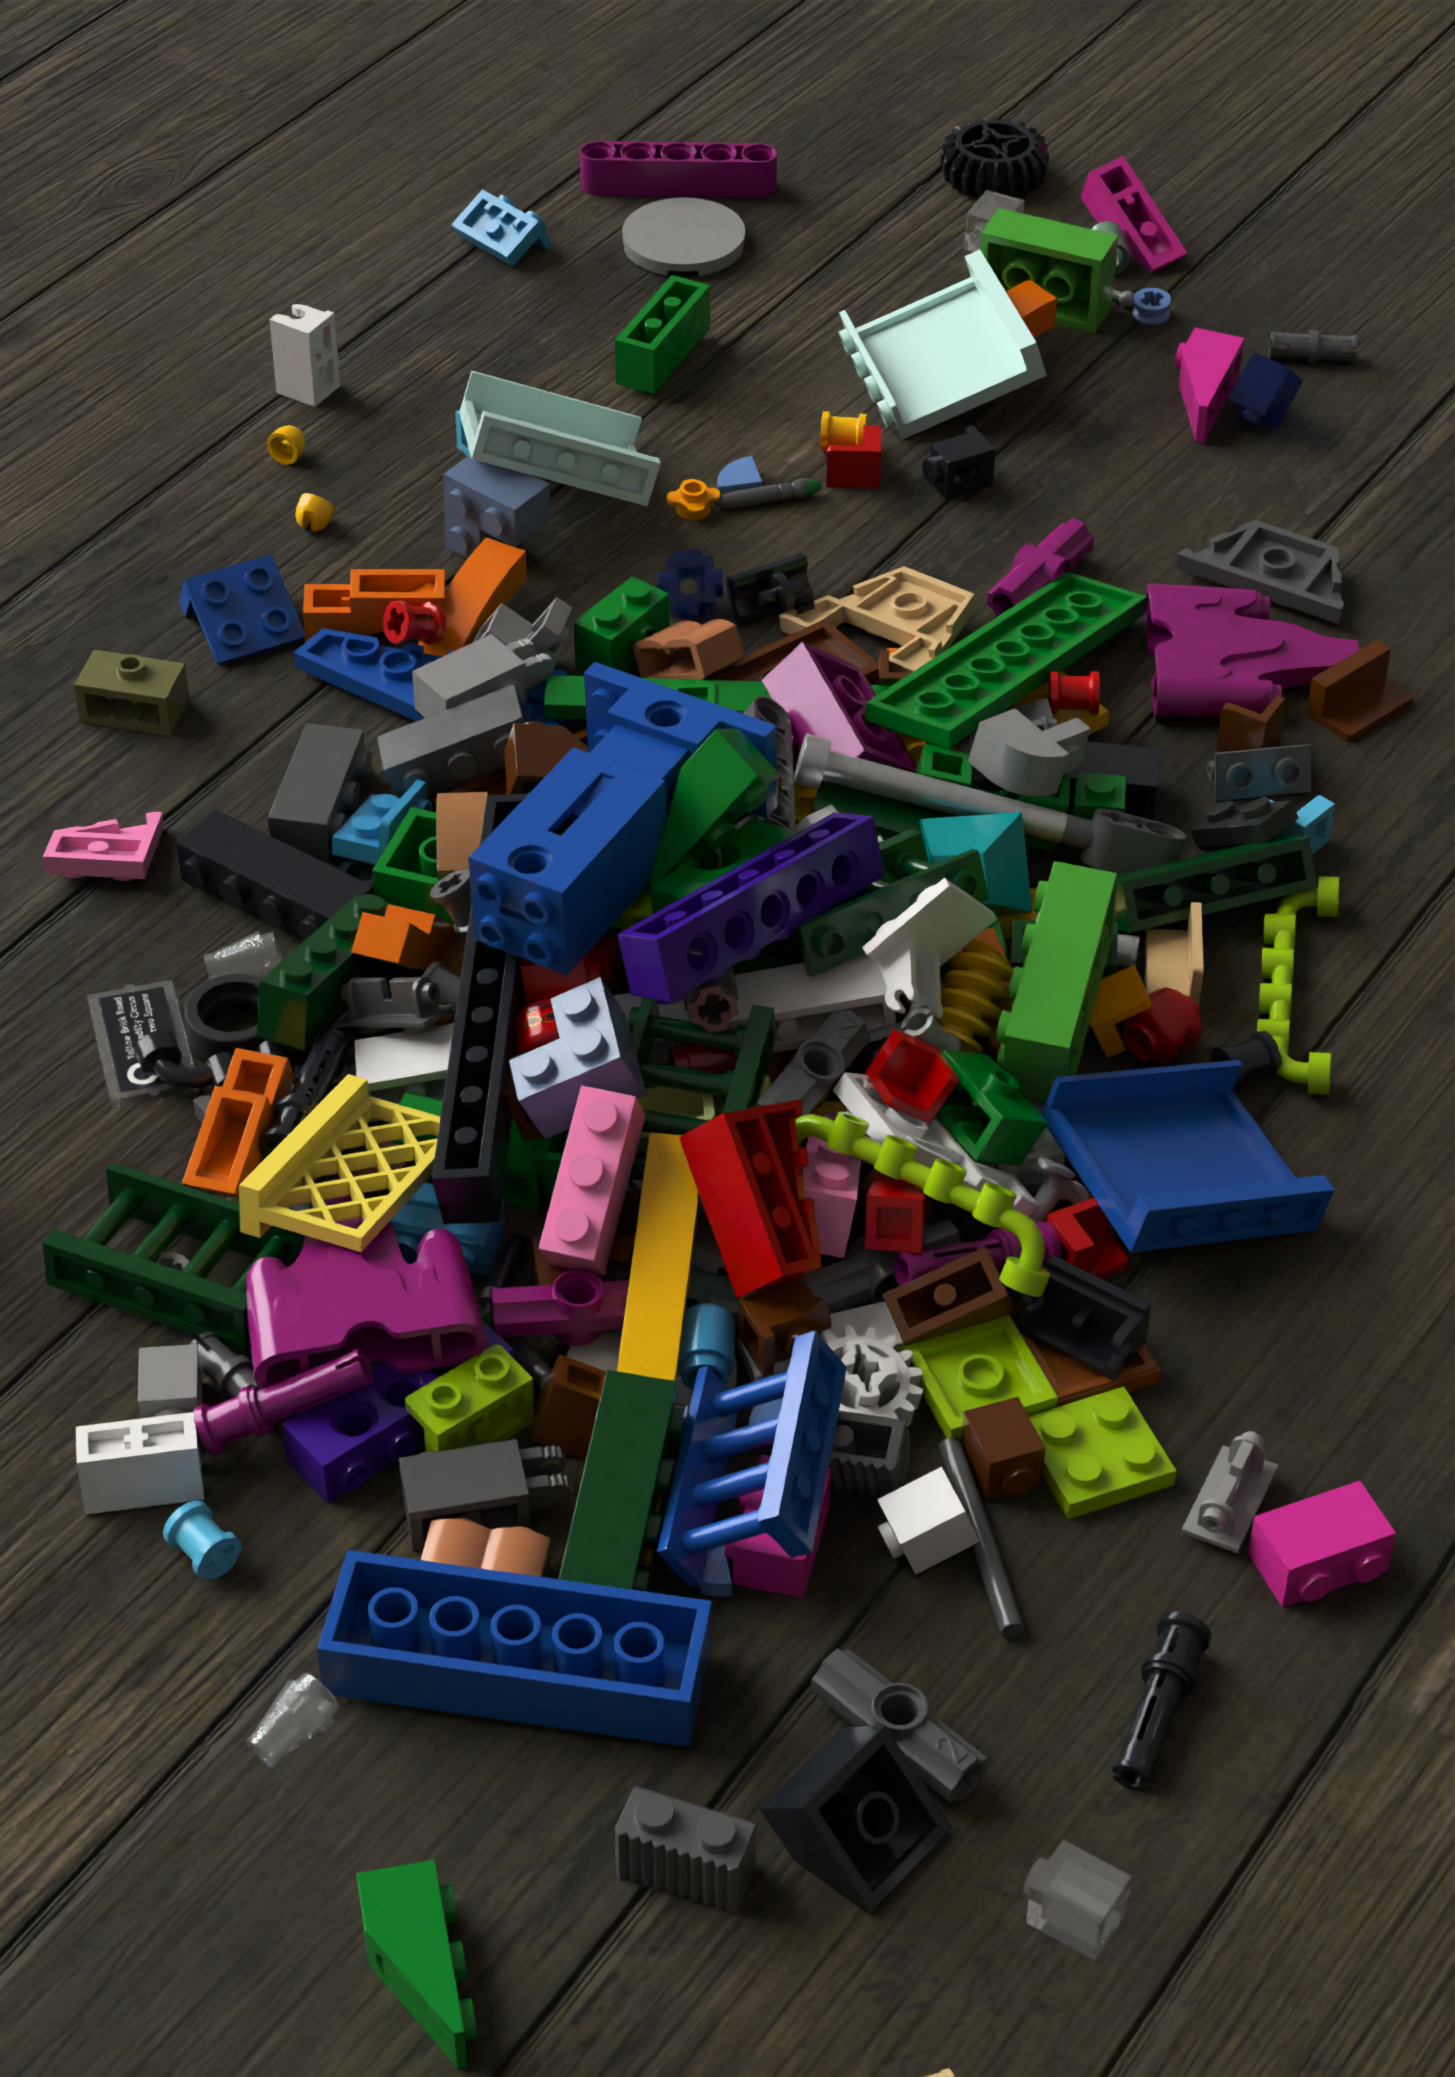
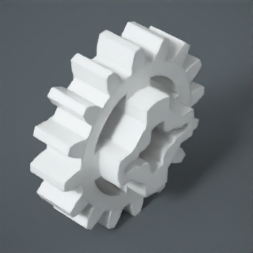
M845 1325L841 1338H837L830 1330L824 1331L822 1339L847 1367L839 1410L907 1420L906 1425L909 1426L915 1409H918L923 1389L919 1387L923 1374L922 1370L910 1367L914 1353L911 1350L897 1353L894 1350L897 1337L894 1335L887 1337L883 1342L875 1339L876 1330L872 1326L868 1327L864 1336H857L852 1325Z

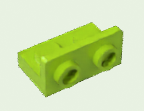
M495 1344L484 1350L481 1355L474 1356L405 1398V1407L424 1428L425 1452L464 1448L485 1442H501L532 1424L534 1417L533 1378L501 1345Z

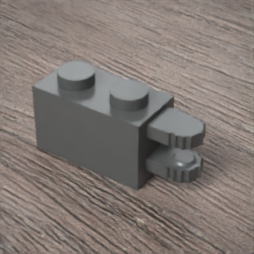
M517 1439L501 1442H485L476 1446L439 1452L429 1451L419 1455L399 1458L402 1498L412 1551L424 1549L431 1521L438 1519L466 1518L490 1530L517 1526L531 1529L530 1511L551 1508L553 1505H556V1507L560 1504L564 1505L566 1501L569 1502L572 1493H574L572 1482H569L567 1475H561L565 1465H567L565 1453L562 1452L560 1447H555L554 1445H547L544 1448L540 1446L519 1450Z

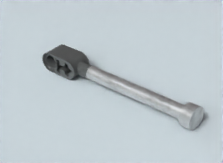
M806 734L794 775V783L819 789L822 780L956 816L1022 812L1024 834L1082 849L1080 859L1085 864L1098 870L1117 873V875L1179 860L1187 837L1184 832L1173 826L1111 809H1095L1092 820L830 751L831 740Z

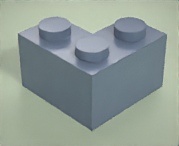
M471 455L443 474L445 548L467 559L485 538L516 547L550 521V484L533 475L473 460Z
M601 977L551 998L560 1039L509 1060L518 1101L545 1139L570 1129L581 1085L636 1096L637 1099L647 1096L627 1016Z

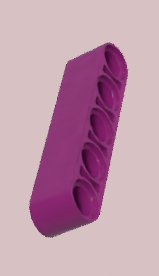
M593 141L584 144L580 149L581 189L585 193L597 196L763 198L773 195L777 190L778 153L773 146L761 143Z

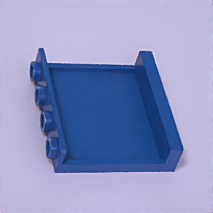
M1240 1060L1056 1077L1042 1113L1043 1118L1048 1122L1046 1127L1131 1253L1317 1230L1335 1189L1325 1175L1296 1178L1232 1091L1243 1066Z

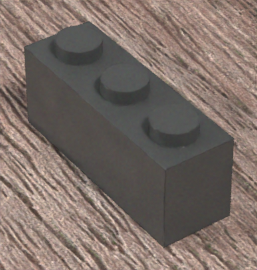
M514 684L377 736L383 769L396 797L400 799L416 780L428 783L427 797L505 768L504 749L513 724L531 722Z
M306 723L268 815L269 835L322 862L330 863L333 856L332 837L348 820L349 811L357 810L361 780H368L371 772L372 753L365 750L363 730Z

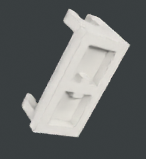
M295 304L292 305V314L302 318L292 319L286 315L276 314L269 319L276 393L316 407L340 387L334 312L328 310L323 312L306 305Z
M193 1412L76 1427L77 1468L85 1515L204 1499L199 1441Z

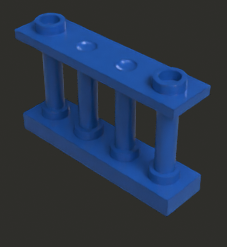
M816 1331L795 1337L790 1365L786 1372L729 1390L709 1366L698 1369L657 1553L666 1564L671 1566L691 1588L701 1585L708 1550L764 1533L772 1537L791 1558L812 1553L847 1370L846 1365ZM783 1398L781 1410L777 1417L734 1430L738 1412ZM774 1443L769 1462L725 1475L728 1457ZM764 1489L762 1503L758 1510L714 1523L718 1503Z

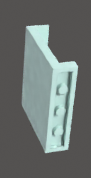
M981 250L964 256L971 275L970 278L856 329L846 311L839 312L845 328L838 332L848 356L851 355L859 377L861 379L864 378L866 388L873 403L880 401L877 403V407L886 427L894 424L902 440L1047 376L1035 339Z
M471 371L459 412L471 459L648 506L661 463L659 458L636 451L634 444L642 417Z

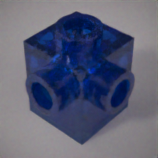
M701 550L674 552V557L666 558L664 572H656V588L669 593V612L677 611V618L693 619L705 617V610H712L714 608L716 597H723L722 569H714L713 555L702 556ZM684 580H692L697 586V592L695 594H683L680 590V583Z

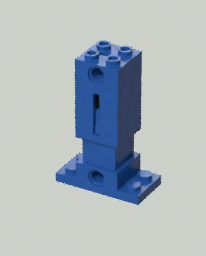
M594 662L584 672L588 752L573 747L468 857L475 940L529 960L539 966L568 975L649 884L680 770L684 763L715 729H740L777 771L776 725ZM777 778L768 787L771 791L769 797L757 809L749 813L767 819L777 808Z

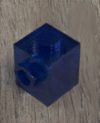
M1253 352L1228 399L1241 409L1238 416L1243 420L1258 427H1261L1265 421L1279 428L1303 380L1290 368Z

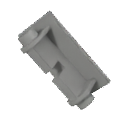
M1250 1431L1244 1432L1241 1436L1233 1439L1230 1448L1222 1446L1182 1527L1181 1533L1235 1553L1239 1552L1254 1516H1256L1278 1469L1277 1464L1265 1460L1266 1450L1264 1448V1440L1260 1435Z

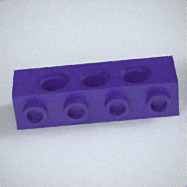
M482 1320L487 1339L484 1350L498 1344L514 1358L513 1348ZM382 1362L374 1367L371 1373H368L374 1377L373 1384L352 1390L335 1399L302 1411L282 1423L287 1462L327 1503H330L347 1491L358 1489L368 1478L392 1463L399 1462V1458L410 1456L416 1448L425 1443L424 1428L406 1410L405 1398L459 1365L412 1373H399L390 1364Z

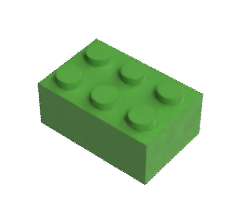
M998 208L981 232L980 250L1005 292L1030 279L1057 298L1056 325L1093 334L1097 332L1112 308L1118 235Z

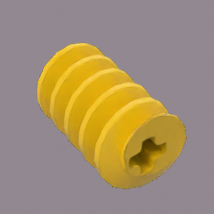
M973 939L962 948L963 952L956 954L952 963L954 970L946 974L943 981L945 988L941 989L943 1016L941 1019L936 1016L934 1017L946 1033L954 1034L961 1045L960 1052L982 1054L984 1048L973 1039V1036L990 1038L993 1030L982 1021V1018H1000L1002 1011L991 1000H1009V990L1001 985L1000 982L1002 980L1010 983L1014 969L1009 966L1008 959L998 950Z

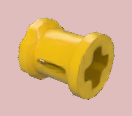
M823 411L820 451H827L830 445L863 446V426L868 423L867 414H860L858 418L831 416L830 412Z

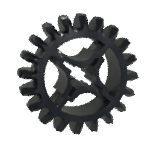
M995 117L992 120L986 121L978 118L975 123L966 121L962 127H954L950 134L945 135V142L942 145L940 155L944 180L952 184V189L963 190L964 195L967 196L971 194L978 195L979 199L992 197L995 201L999 197H1005L1011 200L1013 195L1026 196L1027 191L1037 190L1038 184L1044 182V176L1047 173L1049 163L1048 145L1045 144V137L1037 134V129L1032 127L1026 128L1023 122L1015 124L1009 118L1005 121L996 120Z

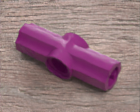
M1071 518L1067 523H1061L1038 546L1026 543L1021 547L1014 558L1011 571L988 592L987 605L992 608L996 617L1065 572L1071 573V570L1094 548V536L1088 531L1086 524Z
M574 1269L559 1275L553 1285L490 1289L491 1328L501 1338L554 1334L558 1340L568 1345L583 1346L591 1344L598 1339L602 1331L623 1329L629 1280L602 1281L593 1272Z

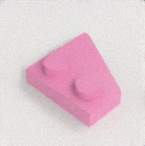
M162 812L146 813L147 824L119 829L117 819L97 822L86 827L76 826L54 830L43 855L45 874H58L67 878H82L85 876L112 877L118 881L145 879L164 830Z

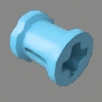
M195 1500L179 1507L169 1517L164 1526L163 1537L173 1549H182L193 1561V1571L202 1580L216 1579L234 1566L242 1551V1543L232 1532H223L212 1520V1510L203 1501Z

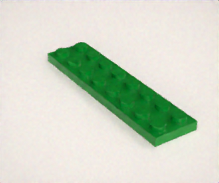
M1065 572L867 701L865 720L883 726L890 733L907 734L924 740L929 745L949 749L977 730L979 722L999 715L1047 682L1050 671L1060 673L1146 613L1147 596Z

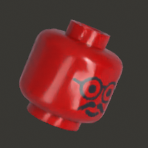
M1165 987L1157 989L1148 995L1152 1003L1149 1009L1125 1019L1123 1031L1125 1044L1137 1059L1159 1066L1172 1063L1192 1049L1201 1039L1202 1035L1201 1011L1195 1000L1178 990Z

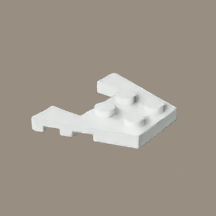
M844 1072L834 1087L833 1091L847 1107L845 1113L855 1115L870 1124L867 1134L872 1140L883 1145L886 1135L905 1139L918 1147L914 1160L932 1168L936 1158L955 1163L967 1171L963 1184L979 1192L982 1191L985 1182L1007 1188L1017 1195L1012 1208L1021 1211L1028 1217H1030L1038 1205L1015 1175L972 1161L944 1127L945 1125L937 1115L929 1124L887 1106L869 1077L864 1074Z

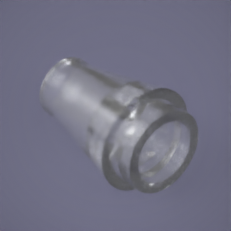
M258 930L222 949L205 954L204 960L209 979L221 975L240 973L263 978L282 961V955L275 933L262 934Z
M303 1673L296 1681L288 1679L257 1729L246 1740V1744L263 1763L273 1767L282 1757L332 1725L333 1720L331 1716L339 1709V1704L331 1692L308 1673Z

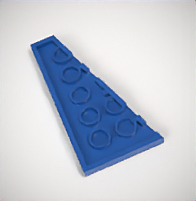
M322 628L293 652L295 668L414 721L422 720L425 717L415 709L412 671L442 657L425 654L424 646L407 643L403 649L379 645L376 637ZM448 650V652H447L446 655H448V654H450V653H452V652H454V651ZM554 669L552 675L567 676V671ZM547 679L545 682L541 681L539 685L527 690V701L523 702V706L530 721H538L546 725L564 726L567 730L579 721L578 719L544 718V698Z

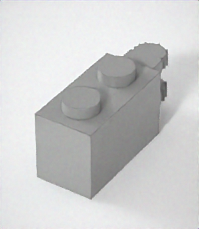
M491 634L413 670L415 709L427 718L513 684L523 703L527 701V690L539 685L541 681L545 682L547 675H552L555 664L546 653L536 655L538 650L528 638L519 639L518 642L514 641L504 645Z

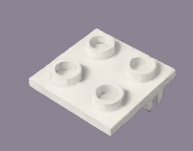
M943 878L936 885L926 888L918 896L917 901L900 916L883 924L878 929L876 936L862 948L869 957L878 962L887 986L885 992L886 1005L897 1013H905L906 1010L899 1000L900 995L905 993L912 1002L909 1013L914 1009L925 1007L929 1008L934 1016L941 1019L943 1016V1006L941 1004L940 967L997 920L993 911L946 878Z

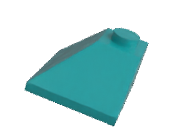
M1022 812L920 820L921 833L929 863L938 864L968 850H978L989 895V900L981 904L990 910H996L998 916L1030 914L1032 912Z

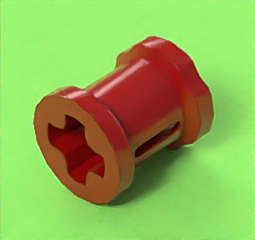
M393 601L386 607L383 616L384 633L387 639L395 644L405 643L409 639L420 640L427 645L437 644L443 639L447 624L443 608L434 602H426L421 606H410L404 601Z
M1050 671L1048 701L1052 715H1057L1059 710H1089L1091 715H1098L1100 705L1099 671H1091L1089 676H1060L1057 671Z

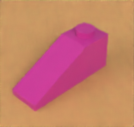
M1124 156L1088 173L1081 195L1082 201L1097 224L1111 221L1122 227L1129 254L1152 274L1187 256L1188 252Z
M1194 328L1187 343L1181 342L1178 347L1175 368L1181 369L1179 388L1195 442L1204 443L1241 375L1245 340L1243 337Z

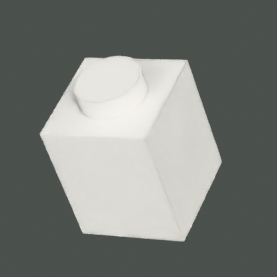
M942 1467L877 1499L888 1520L877 1527L893 1558L895 1559L905 1554L915 1575L980 1542Z

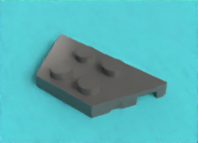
M1253 520L1238 526L1233 532L1221 533L1210 538L1209 547L1202 551L1194 553L1189 548H1185L1178 553L1176 565L1178 570L1231 588L1256 590L1260 592L1261 596H1269L1270 601L1275 602L1277 605L1290 607L1337 624L1342 621L1344 603L1341 600L1340 594L1342 580L1341 572L1339 571L1340 557L1338 547Z

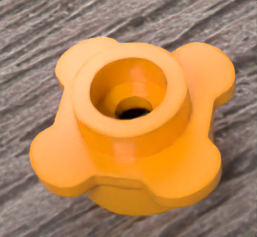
M695 479L684 480L679 489L667 494L668 504L676 506V513L687 520H700L707 517L711 513V502L720 500V491L718 489L707 488L704 482Z

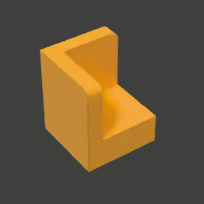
M1135 965L1103 978L1100 984L1090 1024L1107 1058L1126 1050L1116 1023L1143 1012L1152 1006L1147 990Z

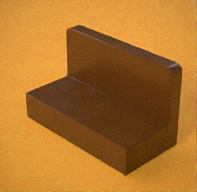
M1375 640L1312 678L1306 716L1344 741L1353 742L1411 706L1413 696L1386 679L1391 648Z

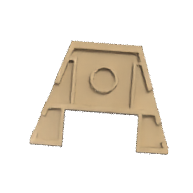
M903 566L854 585V594L841 599L827 595L814 600V609L799 615L792 609L780 614L779 620L781 631L789 635L824 619L835 628L843 622L863 629L867 634L880 636L898 643L901 647L889 655V672L912 673L951 646L976 610L975 594Z

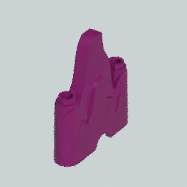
M1148 583L1146 586L1147 606L1146 613L1144 614L1147 652L1155 656L1156 664L1155 675L1151 677L1150 682L1154 718L1220 719L1221 709L1228 702L1262 714L1276 695L1282 697V689L1311 685L1313 677L1359 650L1357 640L1322 636L1295 624L1269 620L1270 598L1269 596H1261L1260 592L1256 590Z
M348 1195L323 1201L328 1206L351 1202L352 1199ZM360 1217L335 1223L357 1229L363 1223V1220ZM389 1221L362 1252L305 1236L300 1255L295 1263L288 1268L281 1260L275 1257H264L254 1262L246 1275L253 1374L257 1386L263 1389L275 1385L304 1371L336 1360L359 1348L364 1352L369 1362L381 1361L388 1363L399 1373H412L459 1365L474 1356H480L486 1347L487 1339L471 1276L459 1239L446 1229L431 1230L423 1236L417 1246V1261L413 1264H408L401 1254L395 1230Z

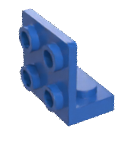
M272 554L184 580L179 604L185 618L197 615L215 662L218 665L228 664L302 641L304 638V630Z

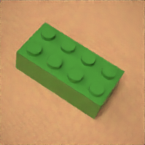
M1054 861L1048 882L1040 880L1038 883L1033 908L1034 912H1038L1035 924L1027 923L1021 948V954L1026 955L1023 967L1015 966L1013 970L1009 998L1014 1000L1011 1011H1002L996 1036V1042L1001 1043L997 1065L1000 1069L1016 1078L1019 1082L1018 1089L1028 1100L1046 1103L1056 1077L1077 1074L1114 936L1117 873Z

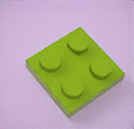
M1010 1315L904 1346V1350H911L914 1353L910 1367L922 1370L923 1374L919 1387L923 1389L922 1395L946 1438L956 1437L961 1440L963 1411L1014 1397H1019L1028 1416L1057 1407L1058 1396Z
M1124 1386L1029 1416L1045 1447L1043 1478L1068 1520L1174 1486L1175 1467Z

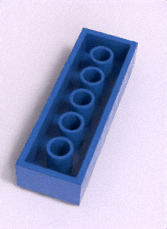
M347 1550L317 1647L322 1694L690 1747L712 1647V1601Z

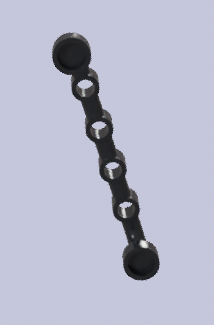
M401 966L392 971L386 979L390 997H392L389 985L391 979L422 977L424 970ZM359 1027L336 1029L347 1037L349 1047L355 1046V1040L404 1032L403 1028H389L373 1034H363L360 1032ZM156 1031L147 1034L137 1042L134 1048L136 1058L145 1074L158 1075L167 1084L186 1090L203 1088L212 1085L213 1089L215 1086L223 1087L233 1057L232 1053L221 1052L210 1057L205 1065L195 1068L180 1067L178 1064L182 1059V1053L174 1035L167 1031ZM267 1040L261 1043L255 1052L287 1057L295 1074L294 1062L307 1059L314 1043L305 1051Z

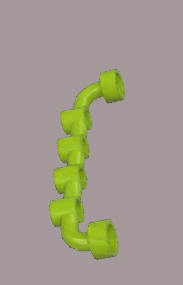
M1319 876L1317 888L1288 894L1280 900L1276 914H1265L1264 944H1273L1274 948L1262 949L1261 977L1262 979H1272L1271 983H1260L1259 1014L1269 1015V1019H1258L1257 1032L1267 1031L1278 1045L1282 1057V1065L1278 1069L1277 1075L1291 1082L1308 1084V1095H1330L1331 1053L1309 1052V1063L1291 1059L1288 1052L1297 911L1305 907L1314 906L1317 907V917H1338L1339 877Z
M838 1112L835 1121L814 1114L803 1115L795 1119L798 1144L806 1137H816L826 1142L828 1147L837 1152L857 1157L874 1165V1168L882 1174L911 1183L923 1189L926 1195L938 1201L954 1204L972 1213L974 1218L985 1224L1003 1228L1013 1233L1021 1242V1257L1009 1256L1007 1258L999 1280L1006 1286L1023 1294L1042 1297L1051 1275L1046 1269L1042 1268L1045 1253L1043 1235L1032 1219L1021 1211L1012 1208L1017 1197L1014 1192L989 1182H985L982 1191L979 1192L963 1184L967 1171L947 1160L936 1158L932 1168L914 1160L918 1150L916 1145L893 1135H886L882 1145L865 1136L870 1124L855 1115Z

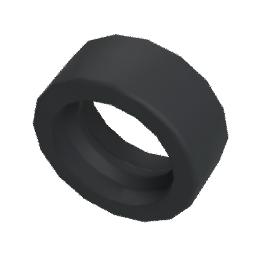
M243 973L221 975L205 981L192 991L184 1006L188 1046L198 1060L206 1063L210 1057L221 1052L234 1054L235 1048L256 1051L261 1043L267 1041L257 1037V1025L237 1032H224L207 1026L216 1017L231 1012L258 1014L259 981L262 979L261 977Z

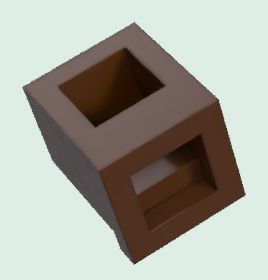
M802 1278L739 1299V1339L763 1377L774 1374L775 1363L791 1358L796 1336L816 1331L821 1337V1332L831 1329L832 1326L831 1316L826 1303L821 1297L814 1298Z

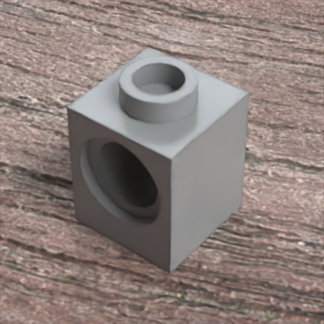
M198 1344L139 1348L138 1406L141 1419L194 1412L195 1407L203 1404V1378Z

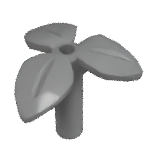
M1039 1156L1038 1162L1024 1166L1016 1175V1178L1028 1192H1037L1034 1199L1038 1205L1029 1217L1035 1223L1044 1222L1047 1214L1051 1213L1060 1200H1069L1071 1205L1091 1199V1196L1082 1184L1071 1180L1076 1176L1075 1173L1063 1164L1046 1157Z

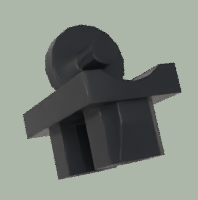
M799 553L726 577L725 584L728 601L732 604L735 621L742 624L775 612H787L796 605L814 600L813 591L807 577V556Z

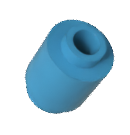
M696 1304L685 1311L678 1373L681 1375L683 1384L694 1390L698 1369L709 1366L726 1385L728 1377L734 1370L735 1318L729 1311L717 1304Z

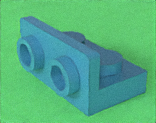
M483 189L451 225L459 237L512 267L533 244L546 251L552 245L544 231L547 226L537 214L532 211L524 213L517 209L515 204L507 197L500 195L497 198Z
M416 780L400 799L390 794H371L332 837V855L376 865L411 807L432 812V802L427 800L428 783Z

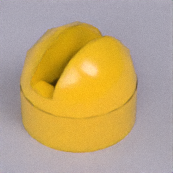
M291 425L278 428L267 439V449L270 455L277 462L284 465L293 464L302 456L306 448L304 434L300 429Z
M304 493L301 495L296 507V521L303 529H306L310 523L312 532L321 531L329 524L335 507L322 497Z

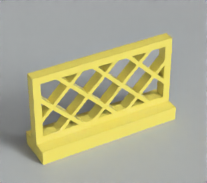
M348 1074L239 1185L240 1232L261 1238L271 1226H276L362 1252L432 1175L437 1139L417 1142L415 1137L428 1134L438 1136L441 1116L368 1096V1079ZM372 1118L392 1123L368 1128V1122ZM402 1139L404 1145L381 1149L377 1144ZM365 1146L367 1149L364 1152L341 1155L348 1148ZM414 1160L416 1163L415 1166L391 1170L389 1164ZM376 1167L379 1171L378 1173L353 1177L350 1172ZM338 1174L340 1177L339 1180L314 1183L318 1177ZM387 1188L390 1192L388 1195L367 1199L362 1194ZM348 1195L352 1199L351 1202L328 1206L323 1201ZM309 1202L313 1206L312 1209L301 1211L288 1209L290 1206ZM360 1217L363 1220V1223L357 1229L335 1223Z

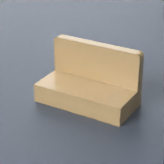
M1191 902L1187 930L1146 929L1144 943L1145 988L1148 995L1157 989L1165 987L1175 989L1182 994L1190 996L1199 1006L1204 972L1202 903Z

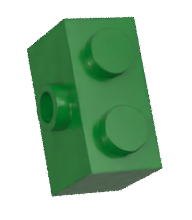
M631 576L574 622L575 668L585 672L594 662L628 673L637 665L632 646L638 641L669 627V593Z
M944 1049L942 1055L957 1075L958 1083L936 1114L937 1117L975 1161L1021 1166L1048 1122L1018 1089L1019 1082L1016 1078L1000 1069L989 1055Z

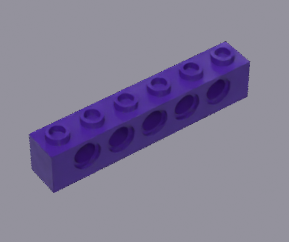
M833 812L617 934L631 996L655 999L656 1003L661 1005L681 1002L688 997L690 990L700 984L722 978L725 975V970L734 964L759 956L761 949L775 940L793 936L796 933L795 925L832 910L831 907L845 899L855 898L866 892L865 887L885 876L874 817Z

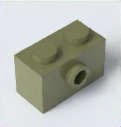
M93 650L74 684L80 722L159 735H172L190 701L185 663L141 657L134 654L127 655Z

